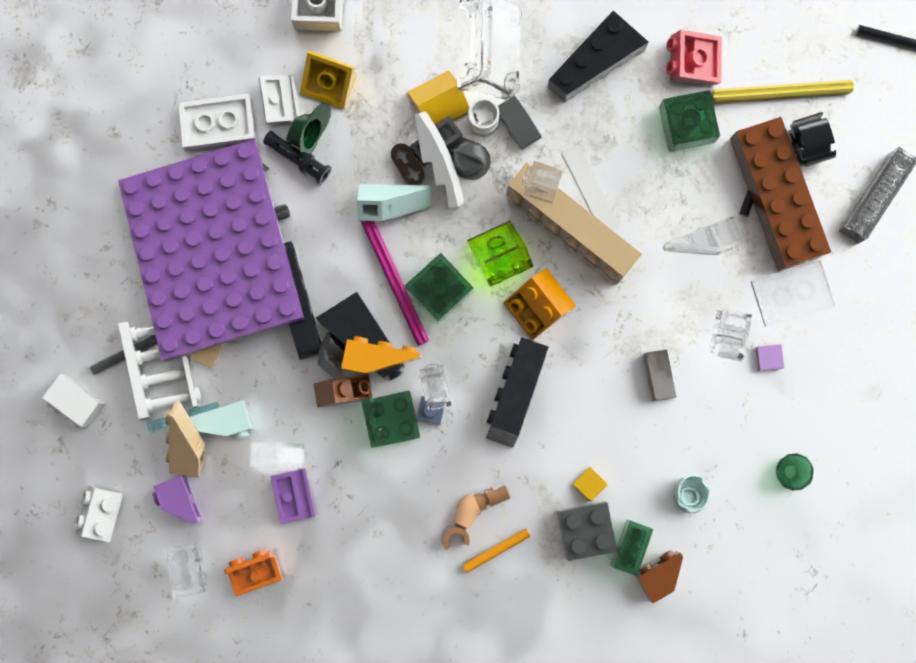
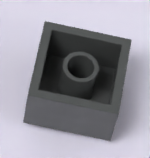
M598 502L557 511L565 555L568 561L618 552L608 502Z

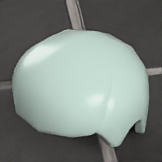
M690 474L680 478L673 489L674 501L684 512L697 513L704 510L709 503L710 487L705 483L704 477Z

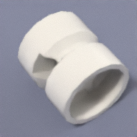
M479 98L470 105L468 125L475 135L485 137L496 131L500 115L497 104L491 99Z

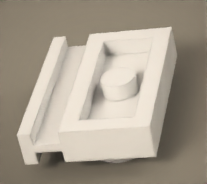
M294 74L259 77L265 125L286 124L293 122L297 116H300Z

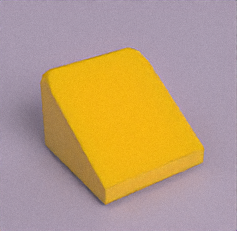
M591 467L572 483L590 502L608 486Z

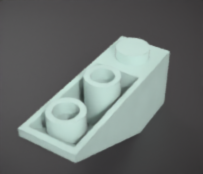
M359 184L357 198L358 221H384L431 208V185Z

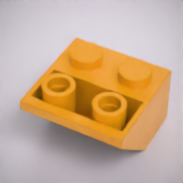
M547 268L531 277L503 302L532 340L576 307L575 303Z

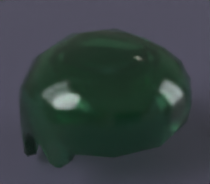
M793 453L787 454L779 460L776 467V477L784 488L791 491L803 490L813 480L814 468L806 456Z

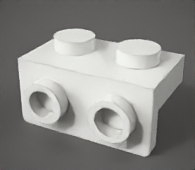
M89 485L88 489L82 494L81 505L83 507L81 514H78L75 519L74 528L76 533L81 537L110 542L123 494Z

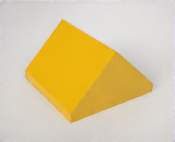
M308 51L299 94L344 109L357 77L355 68L346 63Z
M449 70L407 92L417 112L426 111L434 125L448 116L452 121H455L468 114L469 105L461 85Z

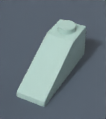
M239 401L189 417L198 432L229 437L234 436L235 440L249 436L248 431L254 430L245 401Z

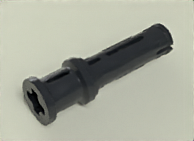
M269 131L263 140L265 145H268L283 157L299 166L298 169L301 173H307L316 179V183L319 185L328 178L332 167L329 165L325 166L316 160L313 154L302 156L299 149L276 135L273 131ZM280 145L283 146L284 148H286L287 150H289L290 152H292L293 155H292L291 153H289L288 151H286L285 149H283L282 147H280Z

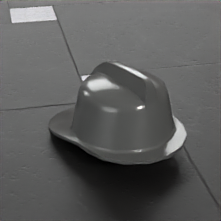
M461 137L448 148L458 176L474 180L481 178L489 170L491 164L490 154L481 144Z

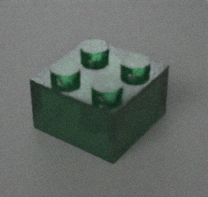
M710 90L666 98L659 105L669 152L713 144L719 139L720 132Z
M442 253L438 254L405 285L406 290L438 324L474 292L473 286Z

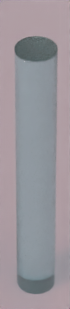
M218 402L187 410L186 413L191 417L220 407ZM166 417L147 422L149 432L168 427L169 425L165 423Z

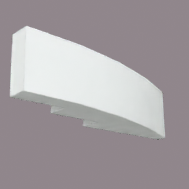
M427 112L417 113L414 116L422 163L432 162L436 186L445 185L449 208L459 207L464 204V199L451 155Z

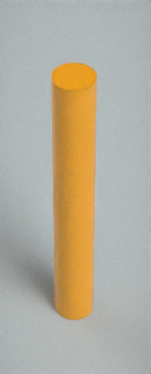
M525 528L464 563L462 566L466 573H469L531 536Z

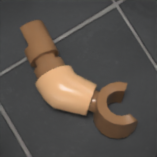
M505 485L495 490L492 487L486 489L482 495L480 493L475 495L472 493L468 494L458 502L453 520L455 525L448 526L442 533L441 540L446 550L450 547V536L455 533L461 534L463 537L462 542L469 546L470 539L466 529L471 527L475 518L481 515V511L487 509V505L492 507L510 499Z

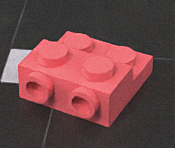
M679 30L671 35L666 45L667 50L670 51V61L667 63L666 72L670 75L671 82L690 85L695 82L711 85L721 83V36Z

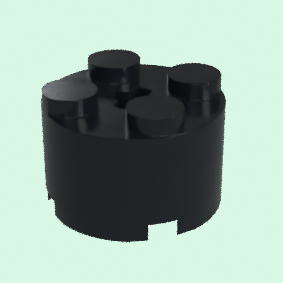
M823 112L794 120L790 125L791 130H788L791 144L796 143L798 152L795 154L800 166L808 167L836 158V150L831 151V144L835 143L833 132L827 118H822Z

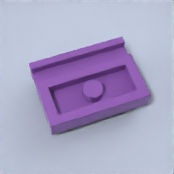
M306 468L270 476L280 524L316 516Z

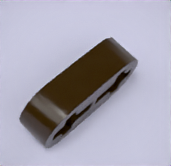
M400 143L395 145L391 150V159L407 185H421L425 179V173L413 151L406 144ZM397 151L408 152L406 154L408 163L405 164L401 158L396 159L398 156ZM410 166L414 172H420L418 174L419 179L416 181L413 178H408L410 176L408 170Z

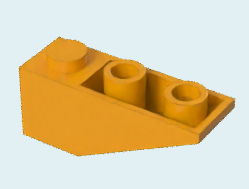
M354 336L353 340L347 339L341 369L369 375L421 359V353H416L417 348L402 346L401 350L392 348V343L378 341V344L375 345L368 343L367 338Z

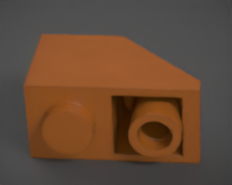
M369 375L343 377L336 380L333 378L313 384L317 408L373 399Z
M667 551L659 557L661 560L652 565L649 562L638 569L639 573L635 577L651 603H655L675 591L683 560L681 552Z

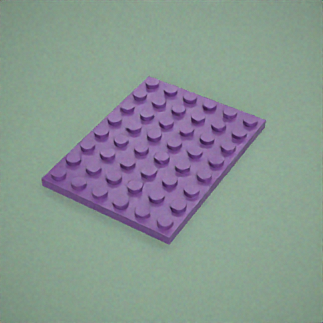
M255 138L118 180L162 361L173 360L304 320Z

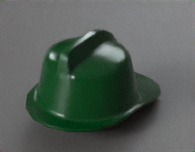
M321 103L315 107L311 114H303L293 120L286 140L290 144L299 147L302 156L311 154L314 151L318 140L329 123L331 116L330 106L326 103Z

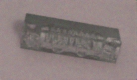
M897 147L890 152L839 231L858 244L867 240L914 169L916 157L901 147Z

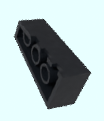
M613 10L550 77L547 88L565 103L590 87L597 80L607 76L617 67L627 63L637 54L639 55L644 52L649 41Z
M521 337L519 344H513L509 357L514 359L511 366L506 365L502 379L506 380L503 388L498 387L494 399L498 404L496 410H490L486 422L490 424L486 439L511 448L514 447L549 346Z

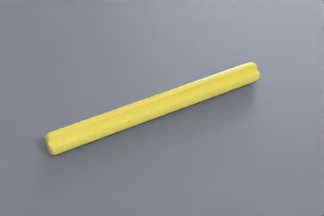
M852 80L724 88L714 89L711 97L713 103L851 94L854 91V83Z

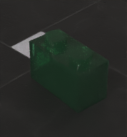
M626 519L617 545L618 552L614 553L610 566L638 576L654 529Z

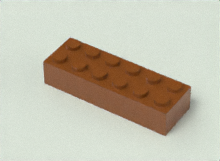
M782 116L736 131L730 138L747 188L751 193L755 210L778 272L822 258L831 253Z

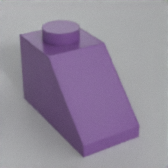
M181 475L153 486L155 490L152 493L155 504L161 507V510L192 524L202 521L186 476Z

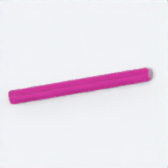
M360 221L417 345L427 343L429 338L375 221Z

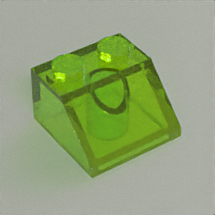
M510 220L467 240L476 262L490 287L534 267L526 244Z

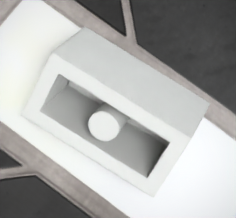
M62 374L57 377L42 397L48 402L46 406L57 414L62 412L67 416L66 421L76 428L79 426L88 427L105 405V403L70 377Z

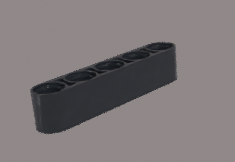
M292 241L284 244L304 315V320L291 323L289 326L299 359L303 360L318 355L322 343Z

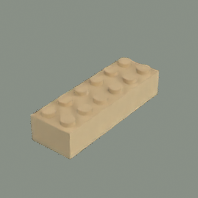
M527 162L508 184L506 195L509 198L507 200L516 208L521 206L527 211L526 215L535 223L540 221L546 226L545 230L554 238L559 236L565 241L564 245L573 253L577 251L583 255V261L590 267L594 268L596 266L603 271L601 275L609 282L613 283L615 281L619 283L642 255V253Z

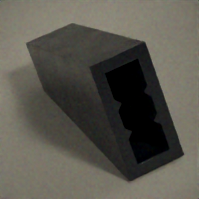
M355 292L316 317L318 322L345 346L347 339L353 340L354 336L367 338L368 343L375 345L378 344V341L390 343L358 292ZM402 364L376 373L383 379L390 378V380H393L403 373L401 369L405 366Z

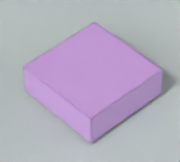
M781 344L756 347L758 371L784 368Z

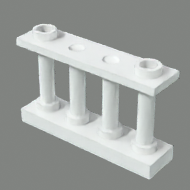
M128 321L118 323L138 419L141 421L151 419L150 413L154 412L153 409L174 405L175 401H180V403L192 401L193 408H199L198 402L202 401L199 387H194L188 355L182 356L184 368L146 376V374L141 375L139 365H143V362L159 359L161 355L159 349L146 352L136 351L134 342L138 341V338L155 335L154 327L152 325L136 329V327H131ZM187 378L189 392L153 400L146 398L145 389L149 388V385Z

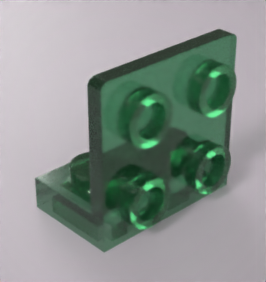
M410 391L377 398L361 399L371 448L420 438Z

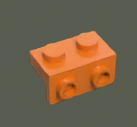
M264 549L253 553V559L244 562L242 557L229 562L230 567L224 569L225 574L228 573L235 597L283 580L274 551L267 553V550Z

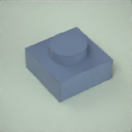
M421 396L417 420L440 425L445 401Z

